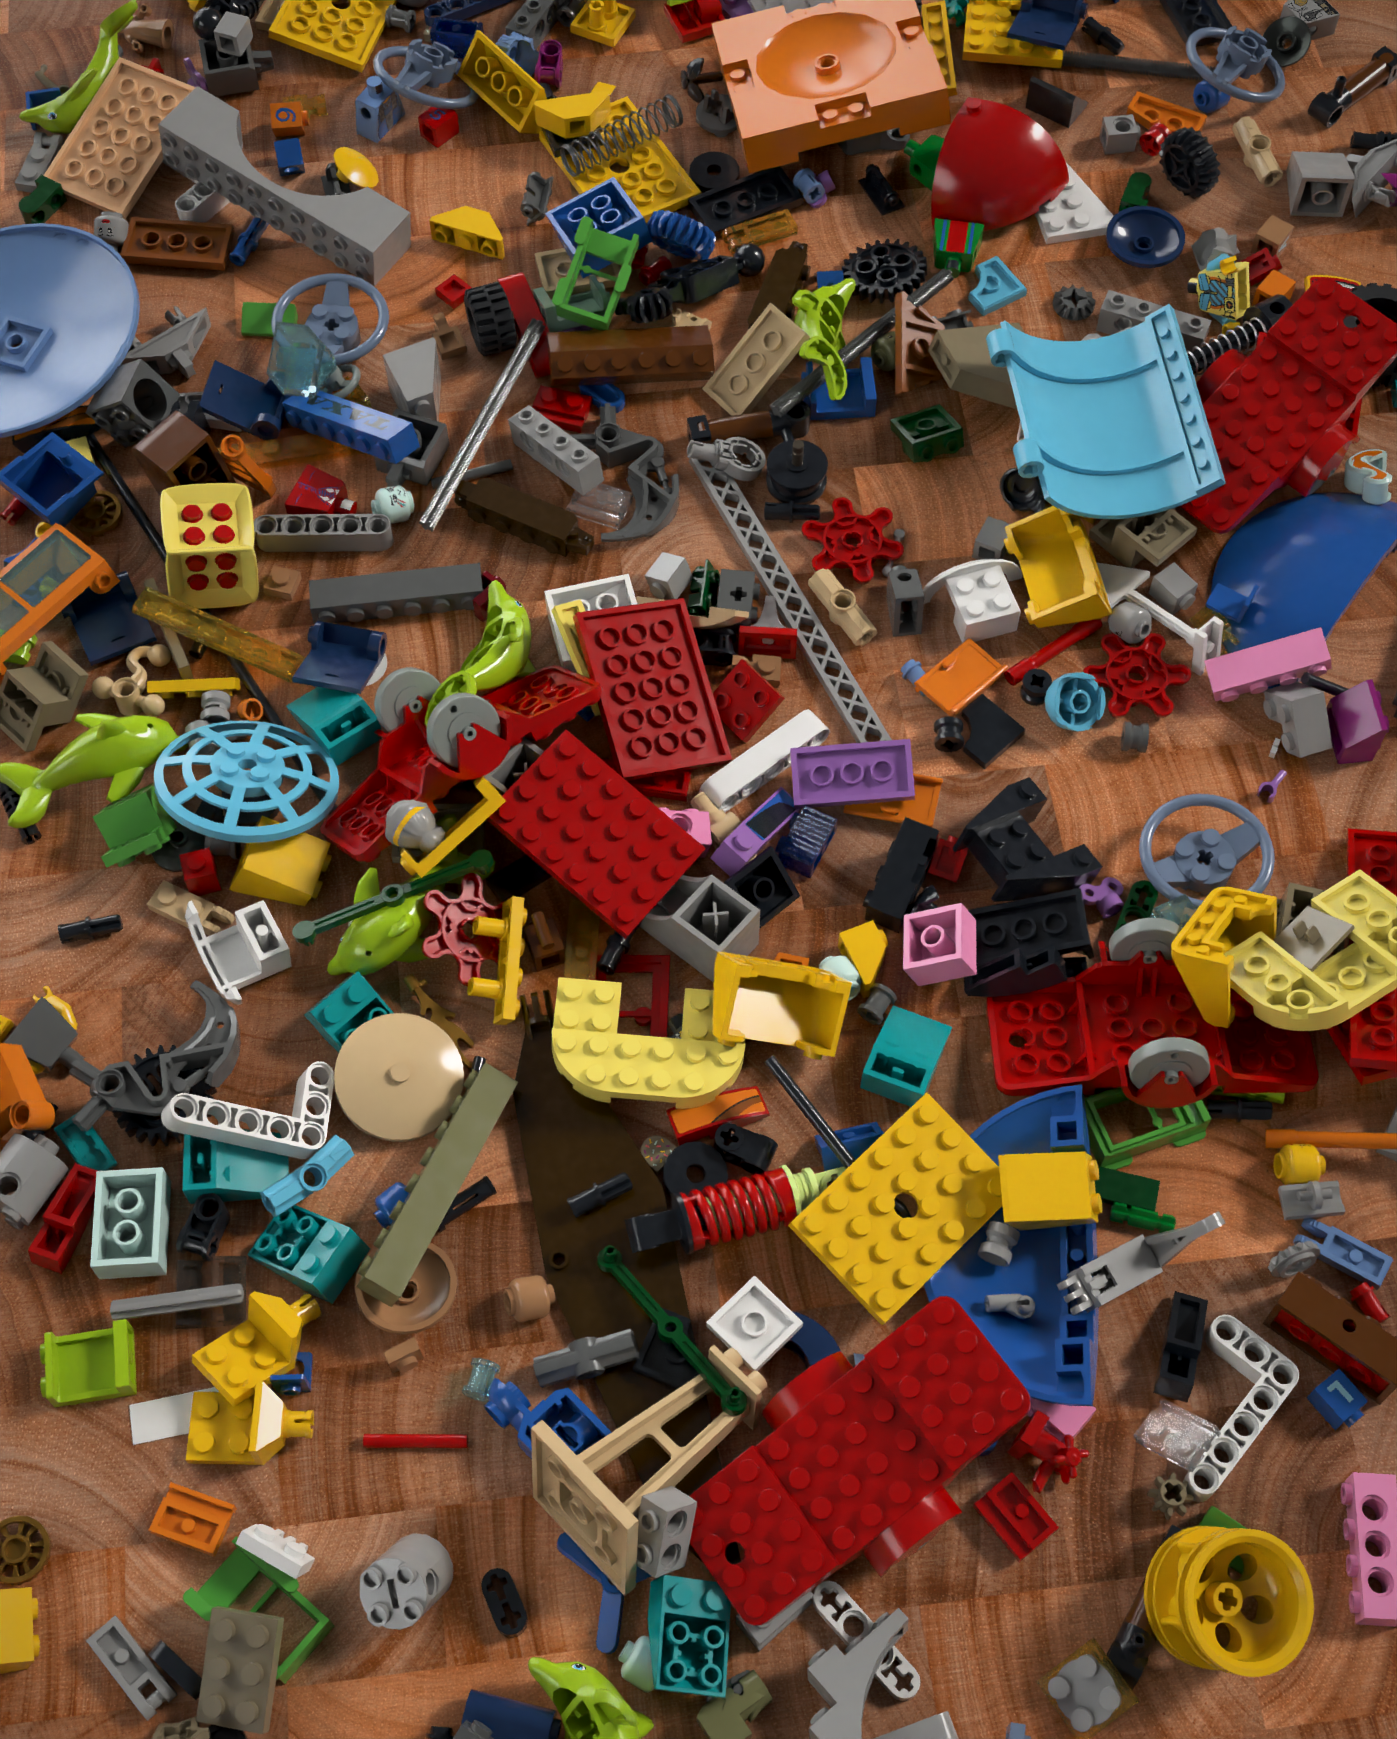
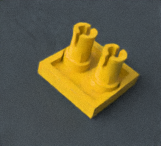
M588 0L570 24V33L614 48L635 19L636 9L617 3L616 0Z

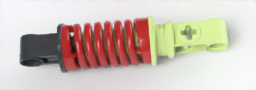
M782 1165L775 1170L764 1171L762 1175L753 1174L750 1178L741 1177L738 1181L729 1180L726 1185L724 1183H717L714 1188L712 1186H705L701 1192L697 1189H692L688 1196L678 1191L671 1194L672 1210L656 1214H645L624 1220L632 1253L660 1247L662 1244L679 1240L684 1252L689 1255L693 1254L694 1251L704 1249L706 1247L705 1240H708V1243L714 1247L719 1244V1237L726 1244L731 1241V1234L735 1240H741L744 1233L747 1237H753L756 1230L760 1234H765L768 1230V1225L773 1231L779 1229L780 1222H783L789 1228L788 1225L827 1188V1183L835 1181L846 1168L840 1167L814 1174L812 1169L808 1167L802 1169L801 1173L792 1174L786 1165Z

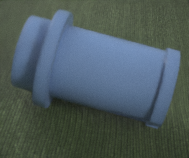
M914 659L905 663L900 670L903 673V679H908L914 685V682L925 674V671L921 668L922 664ZM919 691L923 697L926 696L923 692Z

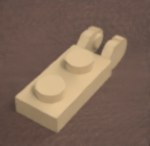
M165 880L162 881L147 903L149 910L188 928L185 913L188 902L192 900L198 912L203 930L209 936L223 931L219 926L210 922L212 917L230 925L235 920L234 915L226 909L216 906L214 903Z

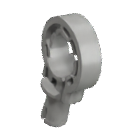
M731 437L726 439V441L716 439L714 444L690 440L687 448L688 458L709 461L715 469L724 470L729 476L742 481L756 479L766 463V458L761 448L754 442L742 437ZM734 453L741 455L746 453V458L750 460L751 466L738 461Z

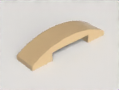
M641 596L636 598L638 604L665 601L664 599ZM710 607L708 618L689 615L692 627L721 628L742 622L749 618V612Z

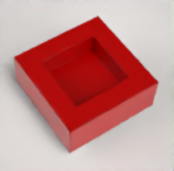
M453 274L435 288L437 297L455 309L464 302L465 291L472 287Z

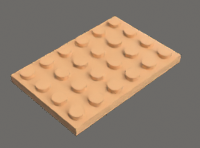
M119 57L43 176L60 183L64 194L103 211L120 213L126 219L163 161L158 124L196 87Z

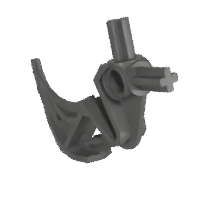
M605 403V407L599 408L600 425L595 429V434L570 435L588 449H596V454L599 456L600 461L608 468L635 460L628 466L627 482L632 490L636 505L633 518L620 530L601 533V542L629 541L644 536H651L668 526L676 516L680 504L679 475L673 474L672 488L669 487V481L664 470V448L661 442L652 436H645L620 428L616 424V407L610 406V403ZM647 472L656 473L664 489L646 476Z
M195 980L191 984L190 988L197 992L206 1003L205 1018L200 1029L191 1039L170 1053L159 1055L163 1088L160 1096H152L129 1061L109 1064L104 1070L100 1071L83 1059L75 1060L72 1063L73 1068L69 1071V1074L90 1087L92 1098L76 1114L72 1122L81 1131L87 1132L106 1110L161 1116L163 1109L175 1095L180 1093L189 1094L190 1088L204 1079L207 1073L205 1083L218 1088L232 1073L240 1053V1029L232 1006L230 1007L218 993L203 983ZM205 1067L202 1070L198 1069L186 1079L178 1077L180 1071Z

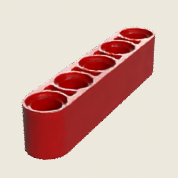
M520 272L497 279V282L503 287L508 298L519 341L532 318L544 322L543 325L546 328L528 358V362L536 379L549 376L547 332L549 330L524 273Z

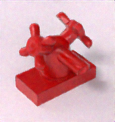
M1037 1410L1023 1424L1007 1453L1017 1460L1030 1453L1042 1461L1032 1478L1033 1491L1040 1494L1053 1471L1057 1475H1061V1480L1064 1484H1069L1070 1478L1075 1479L1077 1477L1076 1466L1082 1462V1458L1089 1456V1451L1086 1449L1079 1450L1074 1447V1438L1070 1434L1065 1435L1064 1444L1044 1430L1050 1417Z

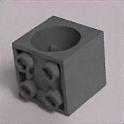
M138 359L117 367L111 378L94 394L85 413L98 426L113 436L117 443L126 448L137 444L170 415L172 405L178 400L180 394L142 359Z

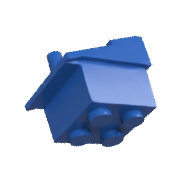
M51 432L23 456L19 455L0 471V484L48 524L53 526L57 523L65 527L97 493L94 482L103 476L104 472L55 433Z

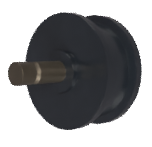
M789 440L778 444L772 449L767 458L766 485L768 491L775 499L782 503L794 501V504H809L814 502L823 494L826 488L827 457L821 448L809 441Z

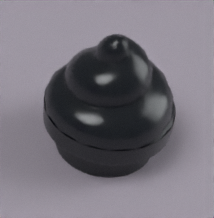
M203 800L195 814L213 822L224 824L225 816H223L222 808L211 805Z

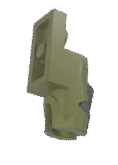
M746 1670L726 1680L725 1698L706 1696V1704L702 1706L697 1715V1723L707 1739H751L752 1732L745 1721L749 1720L751 1723L764 1707L772 1702L773 1698L755 1670Z

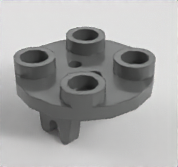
M713 88L711 96L706 94L704 99L698 104L696 122L704 130L714 133L715 136L720 138L726 137L738 128L729 95L719 94L718 90Z

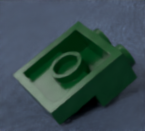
M940 404L890 420L891 430L902 441L903 452L913 463L929 462L935 456L954 454L964 447L963 428Z

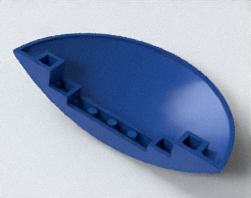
M1315 493L1307 495L1306 498L1298 496L1277 503L1256 514L1243 524L1222 550L1215 567L1211 586V593L1216 584L1220 583L1248 597L1255 584L1259 585L1253 601L1240 623L1212 610L1213 617L1216 616L1224 622L1222 644L1227 653H1233L1319 627L1322 628L1325 641H1327L1335 625L1384 558H1387L1391 552L1395 553L1397 550V503L1389 500L1385 504L1373 505L1365 502L1362 499V495L1356 493ZM1280 683L1269 686L1268 689L1280 686Z
M1081 1084L1060 1087L1018 1101L984 1122L970 1137L998 1167V1155L1085 1151L1091 1155L1083 1086ZM1002 1206L924 1284L929 1302L940 1296H948L956 1300L1028 1390L1031 1398L1067 1406H1093L1098 1356L1099 1307L1088 1313L1085 1309L1073 1316L1070 1309L1078 1303L1075 1299L1066 1303L1063 1297L1071 1293L1069 1287L1059 1291L1056 1284L1068 1279V1273L1098 1258L1096 1223L1022 1231L1016 1229L1020 1232L1018 1243L1012 1246L1010 1250L1012 1259L1009 1266L1003 1267L989 1263L978 1255L981 1243L987 1241L986 1229L989 1222L1004 1223ZM1021 1294L1029 1296L1035 1302V1312L1026 1319H1019L1006 1312H986L984 1299L986 1295Z

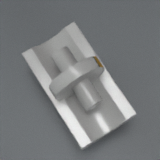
M1314 1180L1304 1184L1282 1185L1278 1188L1284 1220L1338 1216L1346 1212L1340 1197L1338 1181L1318 1182Z

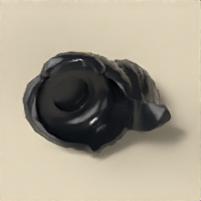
M1017 468L1004 472L1000 479V491L1004 501L1007 502L1012 511L1027 512L1032 510L1037 513L1053 506L1044 499L1039 476L1023 478L1019 475Z

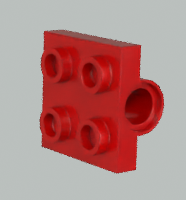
M692 0L669 6L667 3L664 4V13L682 43L712 35L711 23L726 20L722 14L720 0Z
M743 659L738 662L713 692L720 719L744 742H748L785 699Z

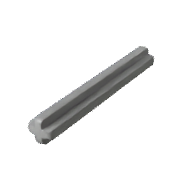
M237 1283L113 1300L110 1313L113 1320H122L240 1304L244 1299V1290L242 1284Z

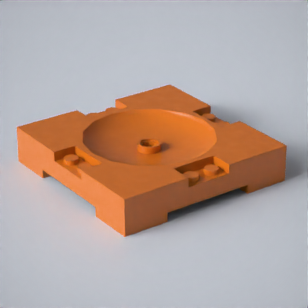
M833 0V2L820 3L817 6L806 9H796L790 13H786L784 5L711 23L719 64L727 87L749 173L798 162V152L898 128L900 136L951 124L948 88L932 45L927 41L915 0Z

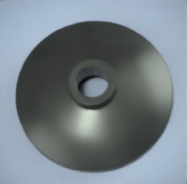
M1288 16L1274 21L1263 34V37L1267 40L1266 48L1272 50L1271 55L1280 67L1290 66L1300 61L1309 50L1311 44L1309 27L1303 20L1297 17ZM1286 42H1292L1290 47L1284 48Z
M172 819L177 828L169 835L171 839L151 854L160 867L173 872H182L179 855L204 849L205 835L194 832L178 823L175 819ZM183 838L181 841L175 842L176 839Z

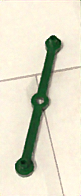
M477 850L471 854L470 858L404 885L390 884L384 887L381 894L312 922L308 920L300 921L293 927L292 934L298 943L310 946V942L313 945L317 934L383 907H397L402 905L405 899L473 871L480 872L481 875H486L485 871L489 874L490 868L494 863L492 854L488 850ZM397 894L396 897L389 898L391 895Z
M612 1245L602 1249L597 1256L599 1269L612 1273L658 1326L659 1338L665 1343H673L721 1398L723 1411L732 1416L742 1414L747 1407L746 1394L738 1387L732 1388L683 1333L681 1320L674 1316H668L624 1266L620 1251ZM668 1326H672L676 1330L673 1332H668L665 1328Z

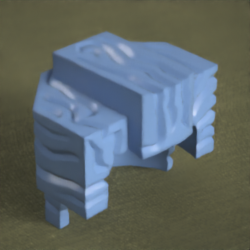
M515 31L510 36L503 34L498 39V42H496V45L526 73L532 76L535 73V66L539 56V51L534 49L533 39L522 34L519 35Z

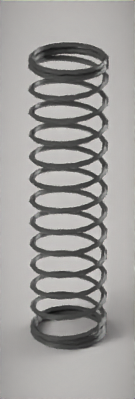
M667 94L663 97V100L656 99L654 104L648 103L646 108L640 107L638 112L632 111L629 116L624 115L621 120H614L613 125L608 123L604 128H598L596 133L592 131L589 132L587 137L581 136L579 141L573 140L571 145L564 144L560 148L561 160L568 173L573 177H577L580 173L583 174L585 172L584 163L589 169H593V160L597 165H601V156L606 161H609L610 152L613 156L618 157V148L623 153H626L627 145L632 149L635 148V140L638 144L643 145V136L651 141L652 133L658 137L660 129L663 132H668V124L672 128L681 126L683 123L681 107L673 96ZM667 98L672 101L677 110L679 123H677L671 107L667 104ZM659 101L662 102V110H663V112H662L661 109L656 105L657 102H659ZM651 105L654 106V115L648 110V107ZM656 108L664 118L666 130L663 129L658 120ZM643 109L646 110V120L640 114V111ZM648 113L656 123L658 134L654 132L650 125ZM632 114H637L638 124L631 118ZM639 116L645 122L650 134V138H648L645 135L641 127ZM624 118H629L630 129L623 122ZM631 121L636 125L642 142H639L636 138ZM616 122H621L622 134L615 126ZM623 125L626 127L632 138L633 146H631L627 141V138L623 130ZM607 126H612L613 137L606 130ZM599 130H604L605 142L598 135ZM615 130L619 133L621 139L623 140L625 150H623L620 147L615 135ZM606 133L609 135L612 142L614 143L616 155L613 153L608 144ZM591 134L596 135L595 138L597 146L589 138ZM583 138L587 139L589 151L581 143V140ZM598 138L606 148L608 159L601 151ZM575 142L579 143V151L581 157L579 153L576 151V149L573 147V143ZM590 142L599 156L600 163L597 162L591 151ZM581 146L584 148L590 159L591 167L587 164L583 156ZM564 148L567 149V151L572 156V160L576 167V173L571 169L567 162ZM579 160H580V162H581L583 171H581V167H580Z

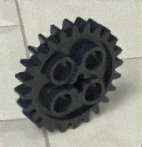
M886 239L885 243L882 244L879 240H876L873 246L865 243L866 248L857 247V254L849 253V259H845V266H842L844 279L853 278L856 282L852 296L859 295L860 301L868 297L870 303L874 302L875 299H879L880 304H883L885 299H889L893 303L895 294L901 291L910 295L913 293V289H918L921 286L920 283H925V276L928 275L926 257H923V251H918L916 245L910 247L908 241L901 245L899 239L894 243H890V240Z
M159 1045L156 1054H153L149 1048H146V1057L143 1059L137 1054L134 1055L136 1063L132 1067L152 1096L157 1097L160 1095L148 1079V1076L153 1075L162 1088L159 1055L175 1050V1045L171 1046L169 1052H165L163 1046ZM205 1067L180 1071L178 1077L186 1079L198 1069L202 1070ZM207 1073L204 1079L190 1088L189 1094L214 1099L210 1095L217 1093V1089L205 1083ZM175 1107L180 1112L178 1116L186 1118L185 1112L181 1108ZM118 1110L112 1111L114 1117L118 1118L116 1122L121 1129L126 1128L125 1132L128 1137L136 1134V1139L139 1143H143L147 1137L151 1146H155L158 1139H161L164 1145L168 1146L170 1137H175L178 1143L182 1141V1133L168 1130L163 1125L161 1119L152 1120V1115Z

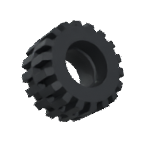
M493 282L467 289L464 295L465 310L478 351L483 356H488L514 349L517 342L516 328L511 307L503 287L498 282Z

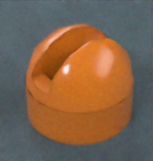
M255 698L244 699L238 704L237 714L243 721H257L263 715V706Z

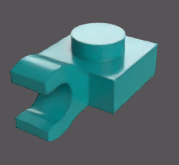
M945 0L947 17L949 19L955 17L957 27L965 23L966 14L963 9L967 6L969 0Z

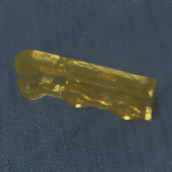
M785 209L728 227L722 231L721 237L726 244H729L728 249L733 256L736 249L742 244L752 243L761 246L798 234V226L789 210Z

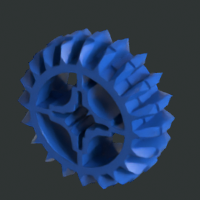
M669 210L654 211L648 220L647 227L653 245L659 246L660 249H664L668 253L683 257L684 259L699 261L708 259L713 252L716 240L715 234L709 227L695 221L694 218H689L677 212L673 213Z

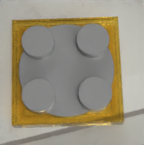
M1095 1638L1087 1641L1036 1681L1076 1739H1091L1139 1702V1699Z

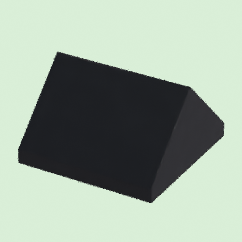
M1034 76L1030 79L1026 108L1067 128L1073 124L1088 104L1087 101Z
M771 846L724 881V884L760 909V928L800 897L794 883Z

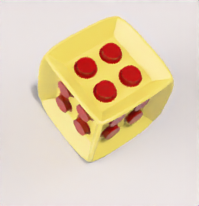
M205 483L179 485L162 490L160 498L163 542L167 553L165 567L171 604L174 607L184 609H207L241 606L255 602L259 593L257 559L254 551L255 532L252 502L247 486L237 483Z

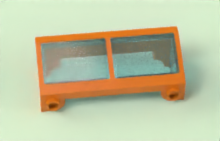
M55 523L0 571V686L7 670L3 662L86 588L89 587L95 593L104 594L120 582L104 558L60 524Z

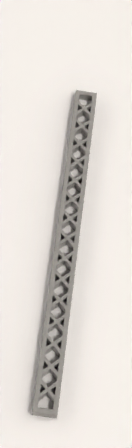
M689 458L690 465L767 594L775 596L776 609L788 628L797 629V644L856 743L868 742L865 739L867 733L879 736L880 741L892 740L734 478L725 473L724 470L702 466L700 463L705 460ZM714 480L726 482L725 488L714 486ZM726 499L738 502L737 508L726 506ZM738 520L750 522L749 529L737 526ZM751 540L761 542L763 546L761 549L749 546ZM763 560L774 563V570L762 567ZM775 581L787 584V590L774 588ZM788 602L800 605V611L796 612L787 609ZM800 624L812 626L814 628L812 634L800 631ZM817 645L826 648V654L814 653L812 651L813 646ZM826 667L838 669L840 671L839 676L835 677L826 674ZM840 688L851 691L853 693L852 699L839 696ZM853 710L866 714L865 722L853 719L851 716Z

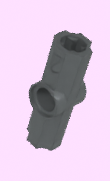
M630 1328L601 1338L585 1337L569 1343L568 1348L533 1358V1367L540 1387L544 1388L574 1378L577 1380L594 1378L603 1374L607 1368L640 1359L639 1348L634 1333Z

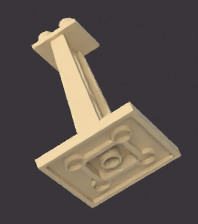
M713 1345L709 1348L708 1361L732 1388L738 1387L746 1394V1410L738 1416H732L723 1411L684 1447L676 1445L662 1431L661 1427L711 1391L715 1393L701 1375L696 1376L578 1455L543 1420L531 1428L533 1498L624 1596L636 1587L638 1515L642 1496L669 1486L675 1487L742 1420L752 1430L758 1426L759 1411L765 1405V1400L761 1394L767 1388V1382L756 1370L746 1376L739 1369L743 1365V1359L738 1351L732 1347L722 1353ZM644 1438H652L664 1449L671 1459L630 1498L622 1503L595 1473Z

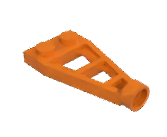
M233 434L226 436L221 442V456L233 478L272 498L277 490L272 481L273 477L264 472L247 455L246 446L239 436ZM232 444H238L239 450L232 448Z

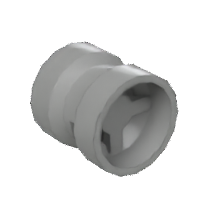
M210 690L203 693L201 696V707L204 710L200 714V720H207L210 724L230 721V713L228 712L231 706L230 695L220 690Z
M991 1221L986 1229L987 1241L981 1243L978 1255L989 1263L1003 1267L1009 1266L1012 1259L1010 1250L1012 1246L1018 1243L1020 1232L1007 1224Z

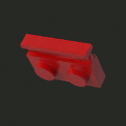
M540 385L532 407L561 429L581 433L582 426L586 422L593 403L592 396Z
M1013 1472L973 1504L974 1509L1019 1563L1059 1529L1057 1524Z

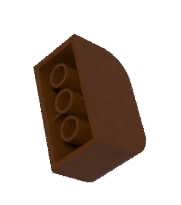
M173 411L132 448L134 456L160 497L162 490L179 485L236 483L210 435L179 411Z

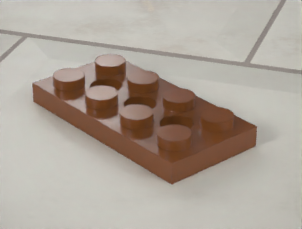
M131 217L128 234L120 255L126 263L225 271L235 230L232 224ZM152 240H158L157 242H155V243H153V244H148V243H150ZM177 242H183L181 245L174 246ZM202 244H209L204 248H199Z

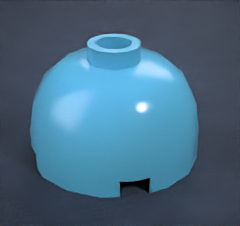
M1084 672L1067 673L1052 682L1046 692L1045 709L1050 720L1058 727L1070 731H1085L1092 728L1090 726L1096 720L1101 719L1106 706L1105 692L1103 687L1098 686L1093 675Z

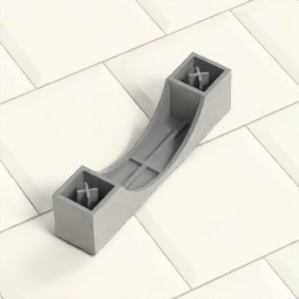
M198 86L158 124L163 159L169 166L176 167L186 173L189 178L206 185L212 192L221 194L232 204L241 206L254 217L261 218L274 229L281 230L291 236L297 243L306 245L317 255L324 256L334 262L337 267L349 271L373 286L385 276L411 247L410 212L369 187L341 195H309L281 187L260 174L242 152L243 141L239 110Z
M523 737L522 742L509 750L501 764L485 775V778L503 795L544 751ZM712 874L703 878L683 875L643 919L639 927L714 983V963L718 951L748 956L759 944L760 909Z

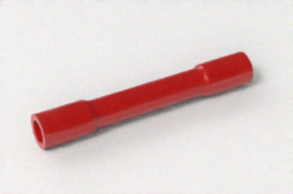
M1095 619L1078 622L1069 631L1030 657L1022 659L1004 672L1005 679L1010 685L1015 686L1023 680L1026 672L1038 669L1078 641L1084 640L1103 626L1102 620Z

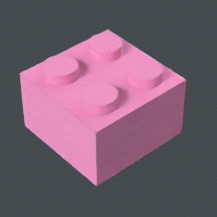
M962 903L904 915L903 970L918 986L977 975L976 919Z

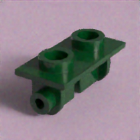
M706 559L705 567L698 566L692 571L693 579L691 580L690 591L695 594H689L687 610L689 615H706L708 618L710 607H717V589L720 584V573Z

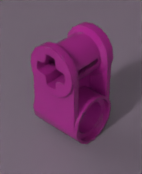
M546 40L540 46L538 62L535 66V81L539 84L547 83L555 85L556 88H561L563 72L562 45L557 40Z

